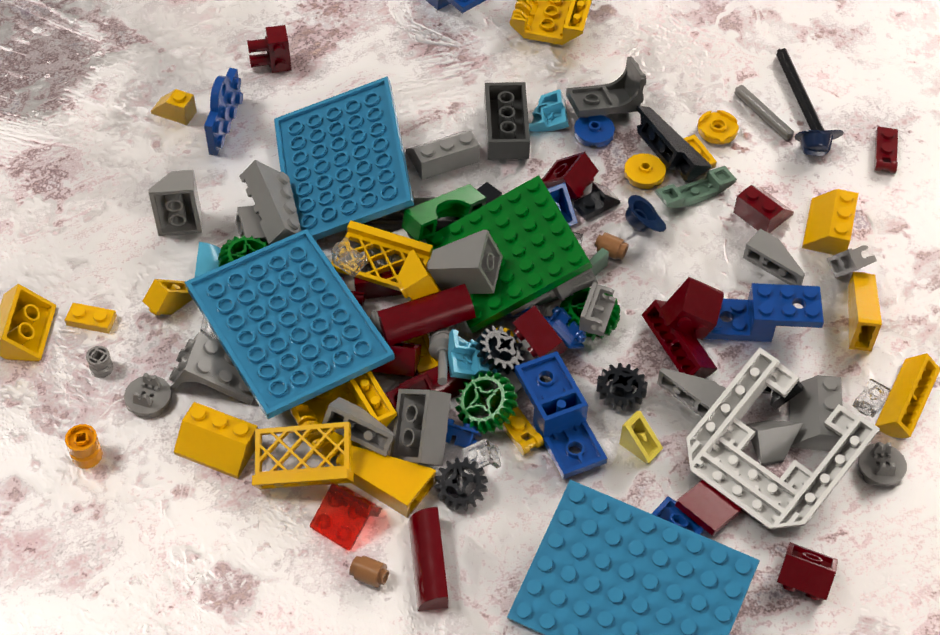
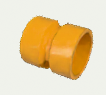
M79 424L68 430L65 435V443L73 464L82 469H88L97 465L102 459L103 452L95 429L87 424Z

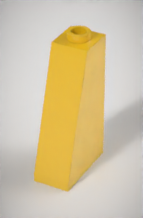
M852 272L848 284L849 349L872 352L882 325L875 274L865 272Z
M351 445V472L354 473V483L352 484L407 518L436 484V470L430 467L388 455L385 457L377 452ZM341 452L336 458V466H344V454Z

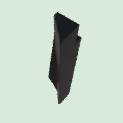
M637 106L636 111L639 112L641 118V125H637V133L668 169L675 170L677 168L683 180L690 182L712 167L705 158L652 108Z

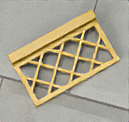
M350 220L347 226L348 232L331 262L337 272L400 291L399 286L402 284L394 268L404 264L409 251L412 249L415 250L427 268V263L433 251V245ZM350 240L361 245L352 250L348 248ZM377 248L380 249L381 253L370 257L367 250ZM364 251L367 258L355 262L352 255ZM396 254L401 256L402 259L391 263L387 256ZM347 257L352 262V264L346 266L338 264L340 260ZM384 258L387 265L376 268L373 262ZM370 263L373 270L366 273L359 270L358 267ZM390 270L393 277L384 279L380 277L379 273Z
M350 422L255 429V475H252V486L258 489L354 483V473L351 472ZM336 429H344V438L336 444L329 436ZM312 431H319L323 437L313 446L306 438ZM295 432L300 438L290 448L282 440L289 433ZM272 434L276 440L266 449L262 445V435ZM328 439L335 448L325 457L318 449ZM304 441L312 449L301 459L294 451ZM281 443L288 451L278 461L271 453ZM338 451L344 454V466H334L330 462V459ZM316 452L323 461L316 468H311L306 462ZM293 454L300 462L294 469L288 470L282 464ZM269 456L276 464L270 471L262 472V462Z

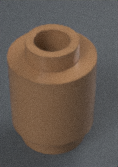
M606 232L603 235H599L595 242L597 252L604 248L609 251V257L614 260H623L629 244L625 243V240Z
M356 556L351 563L349 574L354 576L355 580L378 588L381 584L384 585L386 583L389 570H387L385 563L367 556Z

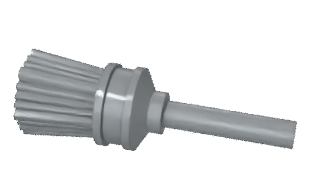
M590 268L512 311L511 314L513 316L550 296L552 298L558 297L564 301L565 298L573 296V293L591 287L593 282L598 284L596 277Z
M458 324L430 332L429 353L438 361V384L440 385L447 383L449 333L452 329L459 330Z

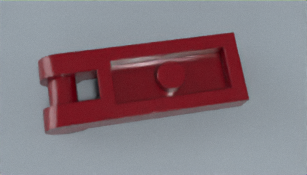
M877 127L874 171L881 172V170H885L891 174H896L898 166V129Z

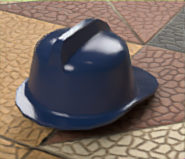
M806 130L795 134L794 138L800 142L801 149L805 155L820 157L830 151L832 140L839 138L844 132L843 130Z
M632 195L628 198L629 207L626 210L625 218L635 231L645 232L648 229L664 232L666 230V224L649 201L638 195Z

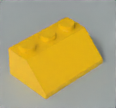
M835 189L812 198L802 248L832 255L848 250L859 193Z
M415 250L409 251L397 276L402 284L399 286V289L405 298L410 297V301L440 292L441 289Z
M17 284L3 294L0 304V356L7 360L40 361L56 304L20 284Z
M193 402L182 420L174 454L238 479L255 451V429H258V426Z

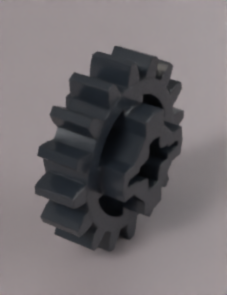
M494 326L484 329L476 339L478 344L475 346V349L480 350L477 357H483L482 364L488 363L490 371L496 368L498 373L501 374L504 371L508 375L511 371L514 372V366L524 361L522 356L525 354V351L520 350L523 344L517 343V335L512 337L510 335L511 330L504 332L502 326L497 330Z
M618 363V368L609 365V371L603 369L601 376L598 375L596 392H599V399H605L604 405L606 406L610 403L613 404L614 410L618 406H621L623 411L626 410V406L634 409L635 403L641 405L642 399L646 397L648 383L644 381L645 375H638V368L631 370V364H628L626 368L622 367L621 363Z
M456 457L454 464L446 461L447 468H439L442 475L435 476L436 482L439 483L434 486L436 492H440L437 495L440 501L444 500L446 507L453 504L455 511L459 509V506H463L464 510L467 511L468 504L476 507L475 500L483 501L484 498L481 492L488 491L487 486L484 485L488 482L486 476H482L485 473L483 467L478 468L477 461H473L470 464L468 457H465L463 462H460L458 457ZM464 470H468L473 474H467L464 472ZM460 477H462V479H463V481H464L463 484H462V485H463V486H462V492H461L460 488L458 487V486H460V481H461V478H460ZM448 492L450 494L455 493L456 495H458V498L450 496Z

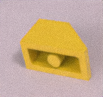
M178 89L161 97L151 110V114L184 125H188L197 113L194 95Z
M154 279L142 302L149 307L151 313L160 316L161 314L172 315L193 299L186 289L185 281Z

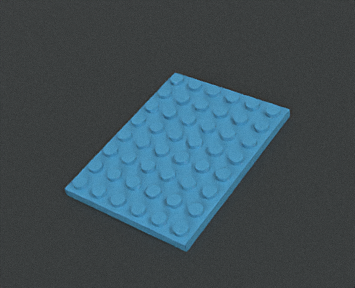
M388 76L274 119L280 170L289 176L301 231L307 229L315 241L346 230L350 220L363 224L414 205L391 82Z
M307 229L185 282L186 289L267 419L395 359L394 352Z
M570 480L507 619L541 635H729L760 560Z

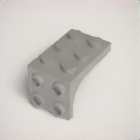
M199 332L194 339L188 340L185 348L181 349L176 361L179 362L177 368L174 367L169 377V380L172 381L170 388L175 390L183 382H197L250 405L254 397L220 342Z

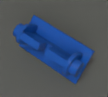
M556 306L552 310V316H544L566 347L570 349L585 347L583 344L587 338L585 331L579 330V325L575 321H572L570 326L567 325L572 317L567 314L563 307Z
M448 418L446 443L450 444L452 436H456L454 445L471 450V448L476 449L478 440L475 439V436H482L479 431H476L477 427H470V424L464 423L462 427L454 424L455 421Z

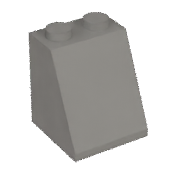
M482 230L433 250L431 258L427 263V269L441 291L465 284L469 294H491L495 291L503 256L489 231Z

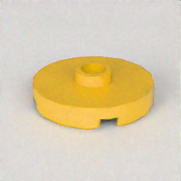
M722 110L704 113L699 118L697 125L700 137L713 144L730 143L736 138L739 130L736 118Z
M640 153L633 155L626 161L624 166L625 178L629 180L632 186L640 189H651L657 184L660 185L666 174V167L657 156Z

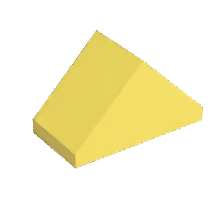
M636 411L623 424L619 444L645 463H650L663 447L641 411Z

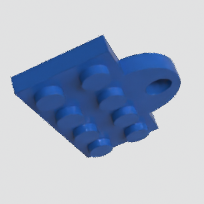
M229 68L226 76H217L213 83L210 96V113L204 124L209 155L217 156L220 148L224 147L225 136L230 132L231 122L237 116V108L243 102V93L240 90L241 78L238 77V70L235 68Z

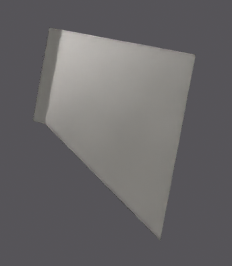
M767 420L746 424L756 433L751 442L759 464L764 466L783 462L803 423Z

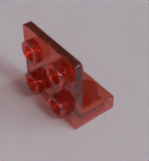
M332 483L310 523V528L346 550H352L369 516L378 517L383 508L343 484Z

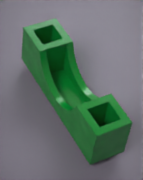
M471 184L465 185L404 210L402 228L415 240H424L435 235L438 219L443 217L462 218L484 206L486 197Z

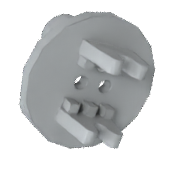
M144 373L142 377L132 381L125 390L124 400L128 411L138 416H150L153 418L160 416L171 400L170 385L163 378Z
M881 442L870 444L858 457L859 470L863 475L864 481L870 485L875 484L885 487L898 485L907 471V463L904 456L898 449L891 446V442L886 444Z

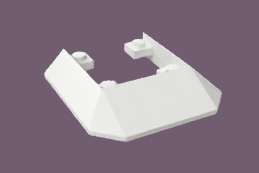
M759 347L687 436L690 470L768 529L803 526L814 515L879 432L880 428L861 415L856 416L838 404L826 419L824 425L841 436V438L817 469L812 472L794 460L780 478L742 452L756 433L740 420L767 386L785 398L799 381V376L779 364L777 358Z

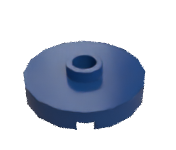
M598 115L587 118L580 117L576 120L574 135L579 143L588 147L596 145L597 148L608 145L613 140L615 127L608 117Z

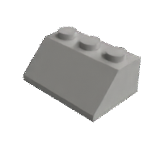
M462 131L408 148L406 153L420 178L424 180L478 163L480 144L472 131Z
M194 170L171 171L149 189V197L158 236L202 233V211Z
M817 375L800 382L804 386L803 391L789 400L790 422L803 423L791 448L831 451L841 438V436L824 425V422L838 404L843 406L841 377Z
M398 389L397 416L395 417L393 429L395 437L391 445V457L416 464L443 466L451 394L434 390Z

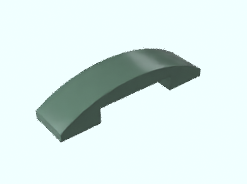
M722 166L708 171L707 176L703 179L680 187L671 184L657 189L655 193L666 207H688L718 195L732 186L737 179L726 166Z

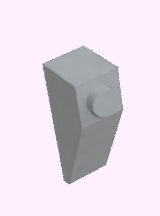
M759 229L746 244L743 258L789 285H802L805 273L781 241L772 234Z
M666 368L659 370L657 384L702 418L726 389L724 386H720L715 381Z
M338 397L329 404L322 424L350 422L352 441L385 457L387 456L395 433L363 408L341 397ZM336 429L334 431L344 436V429Z

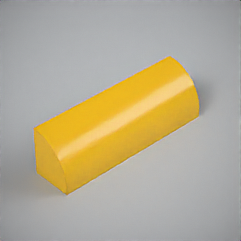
M928 353L905 359L875 424L882 433L895 438L911 437L940 372V367Z

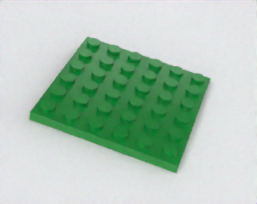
M539 175L425 239L427 244L433 245V250L479 231L488 230L503 257L494 293L470 294L476 318L467 320L466 323L472 333L593 267Z

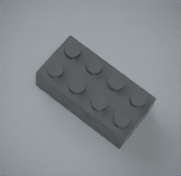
M485 83L484 104L488 160L529 159L530 133L526 83Z

